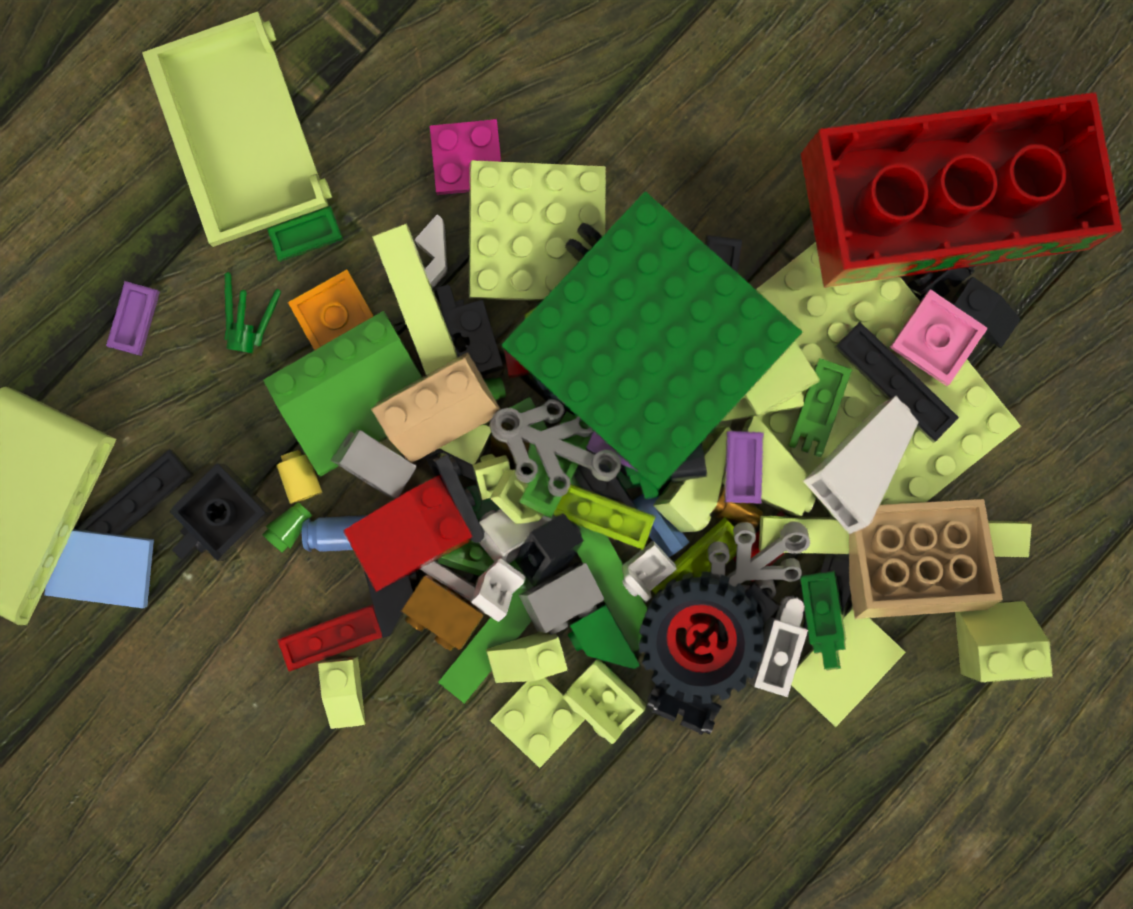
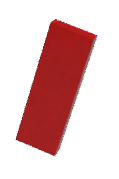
M372 604L280 638L277 641L287 669L290 672L382 638L374 605Z

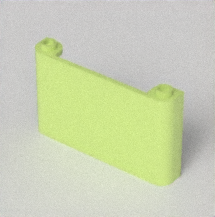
M258 12L142 52L209 244L213 247L327 207V199L332 198L326 178L321 180L319 178L271 43L277 40L270 21L263 22Z
M9 387L0 388V616L17 625H27L117 439Z

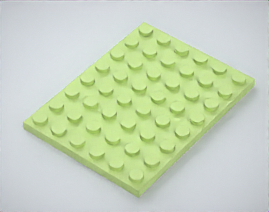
M815 242L756 289L759 293L765 292L772 305L803 331L796 340V343L813 370L819 358L852 369L822 457L814 455L818 443L814 440L808 453L801 451L805 439L802 436L799 437V442L795 448L788 446L800 408L765 414L760 417L754 416L763 422L808 475L877 406L888 400L835 348L859 322L875 335L959 417L933 443L916 427L880 505L927 502L1021 427L968 360L964 362L950 385L945 386L889 348L920 303L919 299L901 277L824 288ZM807 389L804 390V391H802L803 400H804V397H805V394H806ZM816 498L830 517H834L824 504Z

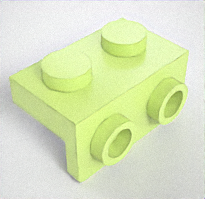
M596 659L571 684L563 695L569 707L586 719L593 726L595 732L599 736L606 738L611 744L618 740L621 733L645 711L647 705L600 659Z

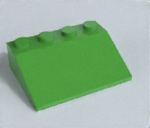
M382 311L263 381L317 474L321 477L338 467L337 464L330 460L350 432L355 434L357 430H361L379 443L387 439L388 436L372 408L380 400L423 376L386 313Z

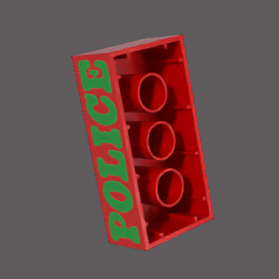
M1096 92L819 129L801 153L824 288L1084 251L1093 248L1122 231Z

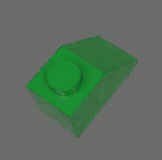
M606 604L601 605L591 614L570 623L573 631L567 635L577 652L583 649L589 657L632 669L640 666Z

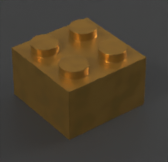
M430 575L423 577L401 611L407 615L405 621L419 631H423L426 628L436 634L434 640L450 651L454 647L459 650L462 649L485 615L471 601Z

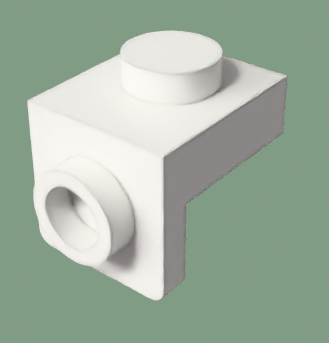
M653 540L643 550L639 551L622 565L624 576L622 583L631 595L636 597L639 594L647 602L652 598L650 590L677 570L676 565Z
M497 559L478 578L471 603L477 606L482 613L488 614L499 622L507 615L512 595L524 583L525 576L503 559Z

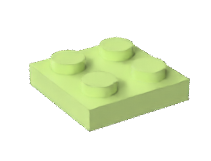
M545 677L536 681H526L490 721L540 768L585 719L569 707L568 702L563 698L564 694Z

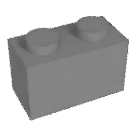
M575 563L536 587H532L519 594L536 630L544 633L549 632L550 635L568 627L567 621L577 615L579 618H583L598 609L596 604L605 600L586 563Z

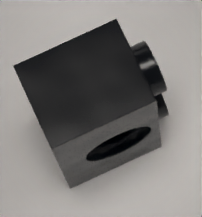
M563 513L530 532L515 558V562L533 587L567 568L584 542L580 529L574 522H570Z

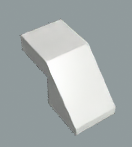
M436 215L415 238L417 245L433 259L425 268L432 289L448 272L445 224L439 215Z

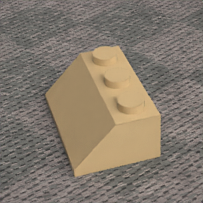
M468 352L380 400L372 408L389 440L411 463L490 421L492 416L498 410H501Z

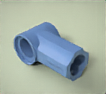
M641 494L633 500L637 508L656 516L649 537L670 557L686 546L689 541L683 533L674 527L653 506L659 497L646 500L644 494Z

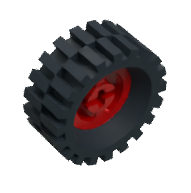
M692 572L684 574L682 580L678 582L675 578L668 582L663 591L660 589L654 596L651 604H649L639 632L641 634L639 651L645 654L642 661L646 670L652 668L654 671L651 679L657 685L662 681L667 684L666 693L673 697L677 690L685 693L683 701L691 703L694 696H702V704L712 703L714 695L719 694L722 701L730 698L732 689L735 688L738 692L746 686V679L748 677L752 679L757 672V664L761 662L763 653V618L761 613H758L756 610V601L752 596L748 598L745 595L746 589L739 583L734 587L729 584L730 578L724 575L720 576V580L711 578L712 572H702L701 577H694ZM707 613L713 615L723 623L727 630L728 640L721 642L718 639L719 626L716 623L710 629L708 639L702 637L696 643L695 653H711L712 655H695L685 649L680 642L678 636L679 628L686 629V643L689 647L695 641L697 631L702 633L710 626L711 617H695L693 614Z

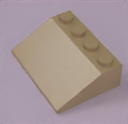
M984 499L879 505L872 522L867 527L849 534V586L854 618L988 610L1002 601L1003 598Z

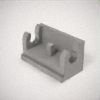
M357 430L355 434L350 432L330 460L381 493L395 499L399 497L417 467L361 430Z

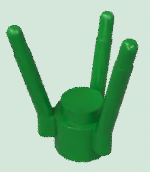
M226 272L224 275L226 317L224 340H227L226 349L253 353L254 345L261 346L263 334L277 305L281 290L276 289L257 331L253 333L254 326L244 324L246 290L240 291L237 320L233 324L231 273Z

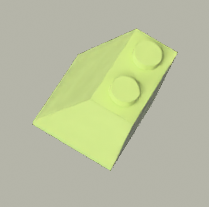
M753 417L747 420L741 432H763L761 502L790 516H802L805 511L809 513L817 498L804 483V480L809 475L760 419ZM725 469L721 483L725 485Z
M1024 601L1001 602L988 610L955 612L960 672L962 675L979 682L1053 677L1049 640Z

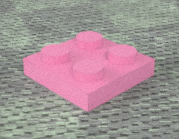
M930 289L889 348L945 386H948L988 328Z

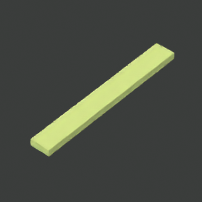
M761 516L759 551H762L781 537L780 532L785 524L797 521L808 529L810 539L809 547L801 553L849 554V533L835 517ZM988 521L995 557H1029L1031 523L1027 521Z

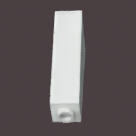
M897 396L877 406L804 480V483L849 534L867 527L872 522L918 425V421L911 414L910 409Z

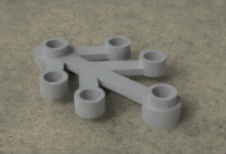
M551 399L546 401L543 406L523 413H519L512 408L498 410L491 418L490 430L497 440L508 444L517 464L515 475L519 481L524 483L531 482L536 477L538 471L535 461L529 459L522 440L535 445L550 479L548 490L554 496H564L571 484L569 477L563 473L555 454L591 469L592 474L598 480L610 481L617 476L621 467V461L615 452L602 450L595 455L562 441V439L574 435L588 437L593 433L591 428L583 429L580 427L579 422L582 420L578 416L575 420L543 431L529 427L543 420L548 423L558 422L564 412V407L560 401ZM547 408H556L559 414L550 415L547 412ZM503 423H510L514 429L506 431L501 425ZM606 464L609 466L610 472L604 473L600 471L599 465ZM528 466L532 469L533 473L525 475L521 472L520 468ZM560 480L565 484V488L557 489L553 482Z
M797 521L788 522L780 532L781 537L752 558L751 546L756 539L753 525L743 522L734 527V540L737 544L736 570L727 576L730 578L729 584L736 587L738 583L741 584L745 580H756L755 583L773 598L776 594L774 580L784 579L785 581L793 582L800 578L802 575L801 565L796 559H785L781 562L780 566L766 565L785 551L797 554L809 547V533L804 525ZM714 542L708 547L712 572L711 578L720 580L721 575L725 576V563L730 558L729 548L723 542ZM742 585V586L747 590L750 585Z

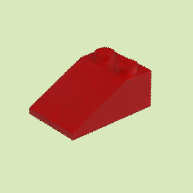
M439 475L409 490L343 530L376 592L466 545L473 537Z

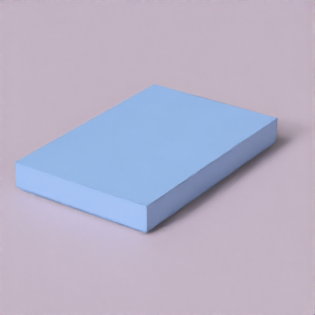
M73 529L45 587L44 595L136 608L147 607L154 539Z

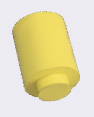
M296 450L281 456L282 462L276 466L290 504L323 493L314 467L306 454L302 455L300 450Z

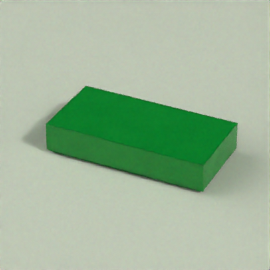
M331 206L267 228L279 262L343 240Z

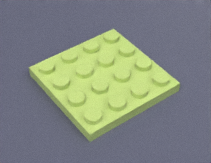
M471 160L469 173V299L543 301L578 263L565 248L566 243L573 238L589 251L592 248L577 232L578 227L582 223H588L602 237L605 235L606 166Z

